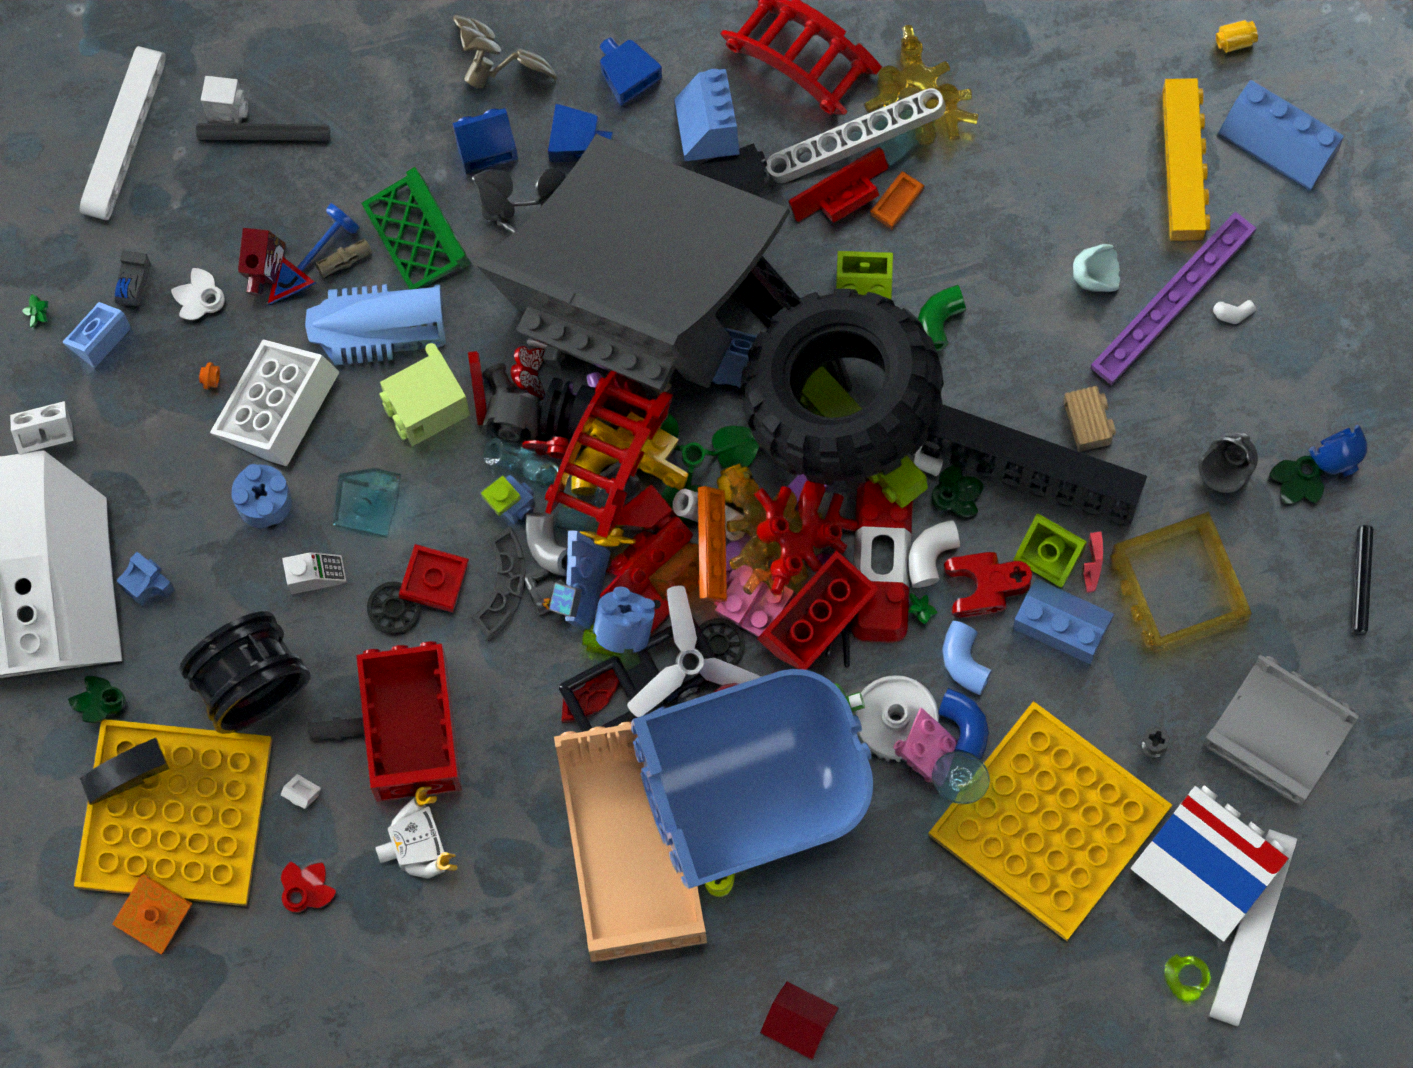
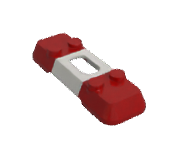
M867 479V482L860 483L857 489L856 521L858 525L855 530L854 566L879 589L852 618L851 631L853 636L859 641L897 643L905 638L908 631L910 585L908 555L911 549L913 501L901 508L896 502L891 503L882 492L883 488L878 483L873 484ZM878 535H887L894 541L893 570L885 575L876 574L871 568L872 541Z

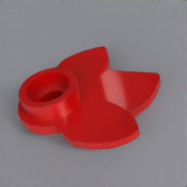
M553 437L550 441L529 440L522 443V448L535 449L538 456L547 454L552 458L563 459L569 446V440L563 437Z
M289 862L281 874V882L285 889L282 893V903L288 911L299 913L308 907L321 908L334 898L336 890L324 885L326 870L322 862L311 864L303 870L293 862ZM296 894L302 896V900L299 903L292 902V897Z

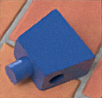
M610 37L601 43L600 49L605 54L600 60L601 71L620 106L662 78L661 65L633 40H627L619 46Z
M555 104L548 147L549 162H578L596 134L613 140V132L600 131L598 116L595 114Z

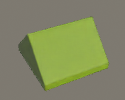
M1037 513L1013 560L1026 563L1031 568V571L1062 588L1083 556L1087 541Z

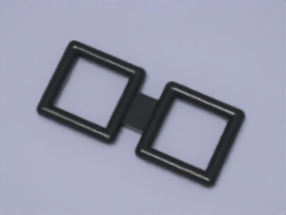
M692 617L697 636L696 645L703 658H716L695 618ZM672 625L650 636L648 645L643 650L636 652L641 663L626 671L618 656H612L559 685V691L581 732L589 731L592 726L572 690L613 669L627 697L631 701L660 673L648 650L673 638ZM698 674L683 682L663 702L670 703L676 700L684 691L696 686L700 687L710 681L705 680L701 674ZM628 711L601 727L618 726L623 722H632L633 719L638 717Z

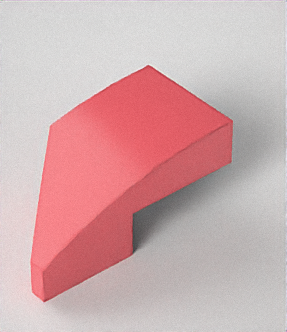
M1101 531L1090 533L1088 539L1092 562L1084 563L1082 568L1087 593L1096 590L1103 562Z

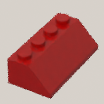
M836 550L761 633L757 640L778 659L797 669L807 670L879 588Z

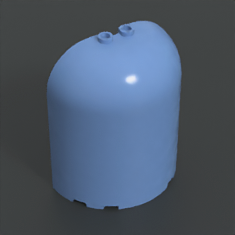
M803 669L778 671L635 718L631 722V731L633 735L637 734L638 736L633 741L637 761L644 764L640 775L663 844L671 846L672 851L669 852V858L676 873L683 872L684 876L681 877V881L688 889L840 838L859 824L870 805L873 793V777L868 760L871 759V752L866 742L861 744L857 733L862 731L860 720L857 715L852 714L849 703L840 689L829 679L815 672Z

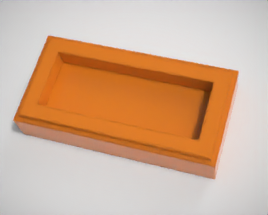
M901 171L872 208L870 215L893 230L922 193L924 185L904 171Z

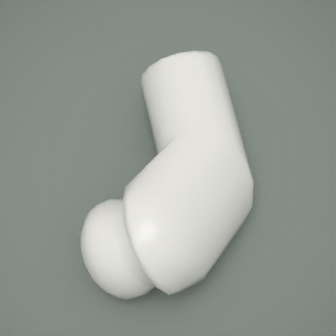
M1247 300L1238 307L1225 302H1218L1215 304L1213 312L1218 319L1231 324H1237L1256 312V307L1250 300Z

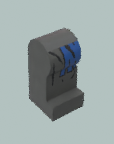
M122 250L121 267L115 289V303L138 307L142 300L151 263L147 254Z

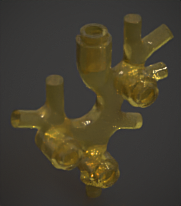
M905 25L902 27L903 38L901 39L900 61L905 67L901 71L891 65L881 68L877 87L881 93L864 103V107L870 113L882 106L893 104L898 101L900 91L907 87H914L920 92L930 88L936 89L941 93L946 104L944 115L949 140L956 141L960 138L958 131L959 122L977 125L979 114L964 111L957 106L959 101L972 100L971 89L957 90L954 85L948 83L938 87L936 80L940 75L950 71L949 64L943 61L934 67L926 66L921 58L923 51L922 43L918 40L917 36H914L913 26ZM931 99L926 103L925 107L934 109L939 104V101ZM935 120L914 129L916 140L919 141L920 145H930L935 142L937 137Z
M733 467L724 474L731 483L729 488L732 491L731 499L733 503L743 508L745 515L741 520L727 521V531L745 532L751 539L741 549L740 555L729 560V564L733 570L743 565L752 567L753 572L742 588L745 593L751 595L761 582H764L771 590L774 581L771 578L772 574L768 567V561H775L781 557V547L777 542L766 544L759 539L757 527L767 518L764 507L754 495L759 490V486L752 479L740 478ZM779 492L775 495V497L772 500L775 501L777 499ZM791 492L783 517L788 521L789 527L793 532H799L802 529V521L799 512L794 509L797 505V498ZM818 512V516L823 519L821 512ZM804 563L800 574L790 579L794 586L809 577L806 573L808 569Z

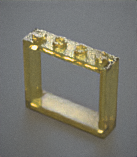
M1209 511L1113 545L1112 555H1110L1112 568L1120 573L1122 578L1120 581L1121 590L1125 597H1130L1133 605L1130 607L1131 614L1136 623L1140 622L1143 632H1141L1143 643L1145 642L1147 648H1151L1153 655L1249 622L1252 612ZM1198 529L1232 612L1160 636L1127 553Z

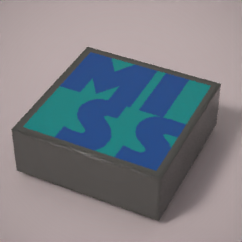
M555 582L549 610L569 617H576L582 589Z

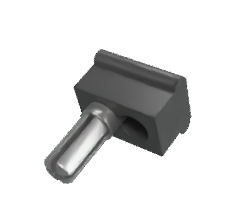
M528 338V345L545 349L542 359L546 365L558 369L562 368L567 353Z

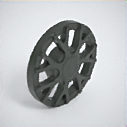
M401 582L384 583L374 589L369 596L367 602L368 617L371 623L382 632L389 634L405 632L419 618V603L413 602L405 605L403 599L398 596H392L393 587L401 588ZM382 590L388 596L383 602L376 596ZM372 606H382L383 612L372 613ZM405 610L415 612L412 619L403 616ZM384 616L390 619L386 626L378 623ZM400 618L404 626L395 628L393 620Z

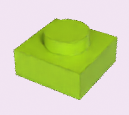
M503 475L481 492V496L499 517L521 500L520 494Z

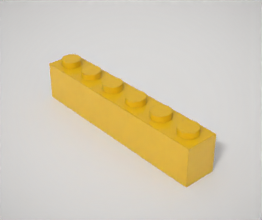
M1198 78L1165 79L1162 93L1170 241H1203L1205 232L1210 231V214H1205V205L1209 204V190L1204 189L1203 180H1207L1208 168L1207 163H1202V155H1206V139L1201 138V130L1205 128V115L1200 113L1199 105H1203V88H1198Z

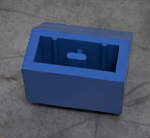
M505 108L500 110L490 109L483 115L476 117L466 116L453 123L457 147L466 174L518 159L515 141Z

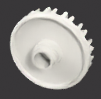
M886 676L870 683L861 692L865 708L853 712V715L858 716L862 726V731L857 733L861 743L866 742L871 754H876L879 759L885 758L887 762L890 759H895L897 762L903 759L895 754L893 747L898 740H907L920 708H923L931 717L939 722L938 708L932 694L921 683L905 676ZM892 715H899L901 720L895 721L890 717Z

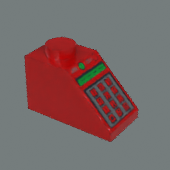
M651 484L622 508L616 528L646 532L661 531L676 514L659 491Z

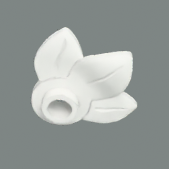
M199 268L192 269L191 284L171 289L175 300L183 306L179 316L186 320H196L205 313L217 312L223 307L225 302L222 290L215 287L213 276ZM210 297L216 298L214 303H207Z

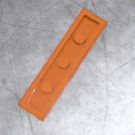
M702 486L698 487L700 599L721 603L727 601L725 490Z

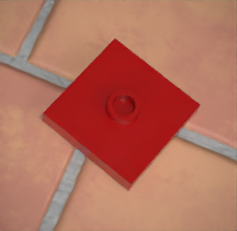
M415 544L399 591V598L453 613L469 559Z

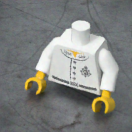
M420 787L416 791V797L401 809L392 820L391 826L387 828L392 842L375 848L380 863L397 858L402 871H406L409 875L429 879L444 873L446 870L456 871L457 865H449V860L452 857H456V855L444 852L430 807H425L426 804L435 803L437 797L430 796L427 798V791L431 787Z

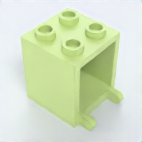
M429 343L425 347L428 357L380 382L383 391L379 393L383 401L382 405L389 418H393L396 424L395 428L401 439H408L411 446L470 416L467 399L442 354L433 343Z

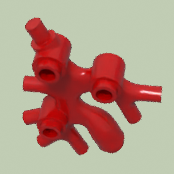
M810 481L804 483L798 501V511L802 521V529L799 532L791 531L788 521L783 517L792 492L790 488L782 486L775 501L771 499L763 487L754 493L755 497L764 507L767 516L766 520L758 525L757 535L762 542L766 544L777 542L781 547V557L773 561L770 567L771 578L774 581L770 591L775 595H781L784 585H788L792 577L800 574L803 567L801 559L806 561L813 572L823 566L815 556L813 545L818 549L830 546L842 554L847 549V544L840 540L842 529L850 531L857 529L858 524L856 520L840 516L839 510L844 499L840 494H833L825 518L821 519L818 516L817 511L825 493V484Z

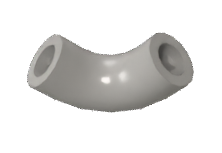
M548 513L526 514L527 544L533 558L543 569L553 574L567 576L568 548L561 547L556 541L554 535V515Z

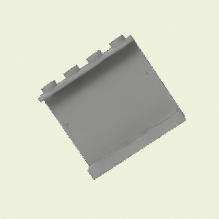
M1260 654L1254 667L1217 724L1207 735L1203 745L1302 807L1356 723L1359 715L1347 703H1338L1330 698L1331 695L1323 688H1314L1307 684L1302 675L1294 671L1290 673L1283 669L1276 659L1270 656L1264 657Z

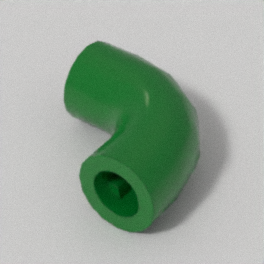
M959 285L943 289L932 295L919 312L918 320L922 323L927 335L932 338L937 352L944 349L949 343L944 331V323L947 318L966 311V305Z

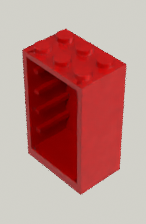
M427 641L421 643L419 647L409 648L407 645H398L392 647L389 651L380 652L379 649H368L363 651V654L356 655L370 788L376 802L416 797V791L420 787H431L426 795L462 791L448 664L443 645L437 644L435 641Z

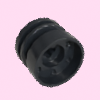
M554 377L544 395L540 409V434L549 435L553 427V437H560L564 428L567 427L568 440L571 441L585 410L595 395L596 387L583 384L577 394L573 395L574 386L572 381H567L562 390V379Z

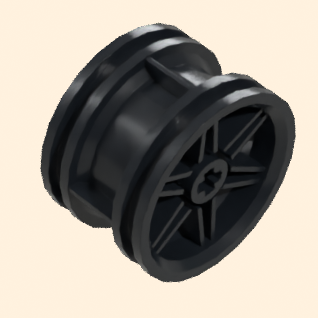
M268 611L250 613L225 624L195 645L180 663L179 671L182 677L186 679L192 691L199 692L207 705L206 715L210 721H213V726L218 733L230 734L238 732L265 720L296 698L310 680L311 675L308 668L303 666V661L299 655L290 653L283 642L284 631L282 627L277 624L275 616Z

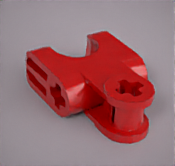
M995 552L953 557L943 564L945 572L950 577H967L973 580L977 586V590L971 596L960 598L953 604L951 608L952 615L956 618H968L1004 611L1007 608L1005 598L1024 595L1031 586L1032 571L1026 563L1012 561L999 564L997 553ZM1013 575H1018L1019 578L1022 579V581L1016 582V579L1013 578Z

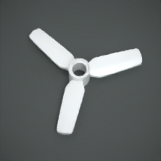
M674 586L667 589L674 643L681 652L676 657V665L665 667L628 702L627 707L636 717L645 715L680 687L685 675L699 672L705 680L720 685L730 683L741 684L761 677L716 658L704 659L702 654L694 649L697 636L684 586ZM688 653L693 654L697 659V665L693 670H687L682 664L683 657Z

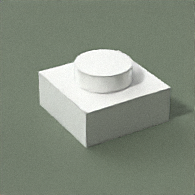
M297 774L283 787L281 796L290 800L293 804L306 809L319 796L321 787Z

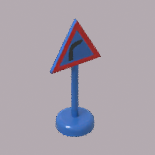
M330 203L326 208V213L335 223L297 267L286 258H282L277 282L272 285L268 305L317 284L302 271L340 226L350 234H354L360 228L358 224L337 206Z

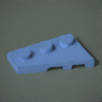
M568 531L566 584L582 589L577 616H565V621L582 631H591L611 551L603 546L596 545L593 540L578 531Z

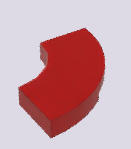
M477 351L468 352L477 424L483 425L487 407L480 356Z
M612 669L587 682L580 689L573 691L587 719L599 713L611 702L618 691L620 682ZM563 699L562 723L576 722Z

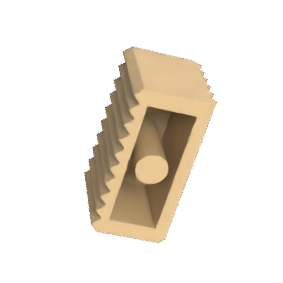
M1097 386L1070 393L1067 392L1064 395L1063 403L1077 451L1083 452L1111 445L1113 435H1116L1113 420H1107L1105 410L1108 409V403L1105 394H1100Z

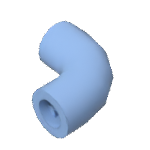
M952 621L942 648L944 665L954 681L967 690L981 696L992 670L978 664L971 656V648L978 632L962 622Z

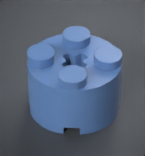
M250 464L234 480L232 500L239 515L248 525L255 528H268L267 526L279 524L288 516L292 506L291 493L284 476L277 469L268 465Z
M616 587L613 592L602 596L598 602L593 627V634H596L598 644L616 653H624L625 649H633V653L643 650L649 643L655 615V603L651 599L630 592L626 587Z

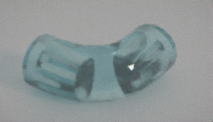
M499 438L490 439L484 447L483 457L487 464L517 474L542 488H548L551 484H554L559 468L557 464L540 454Z
M597 486L595 495L589 503L599 508L605 507L609 494L606 493L605 489ZM563 504L555 524L557 528L578 532L594 531L599 526L596 518Z

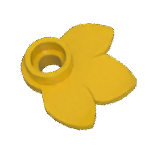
M615 527L607 539L597 535V532L580 531L586 537L594 539V543L599 546L614 547L619 546L620 543H636L635 539L623 536L624 529Z

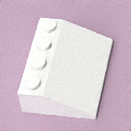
M263 339L210 433L260 458L287 466L337 378L339 371L323 355Z

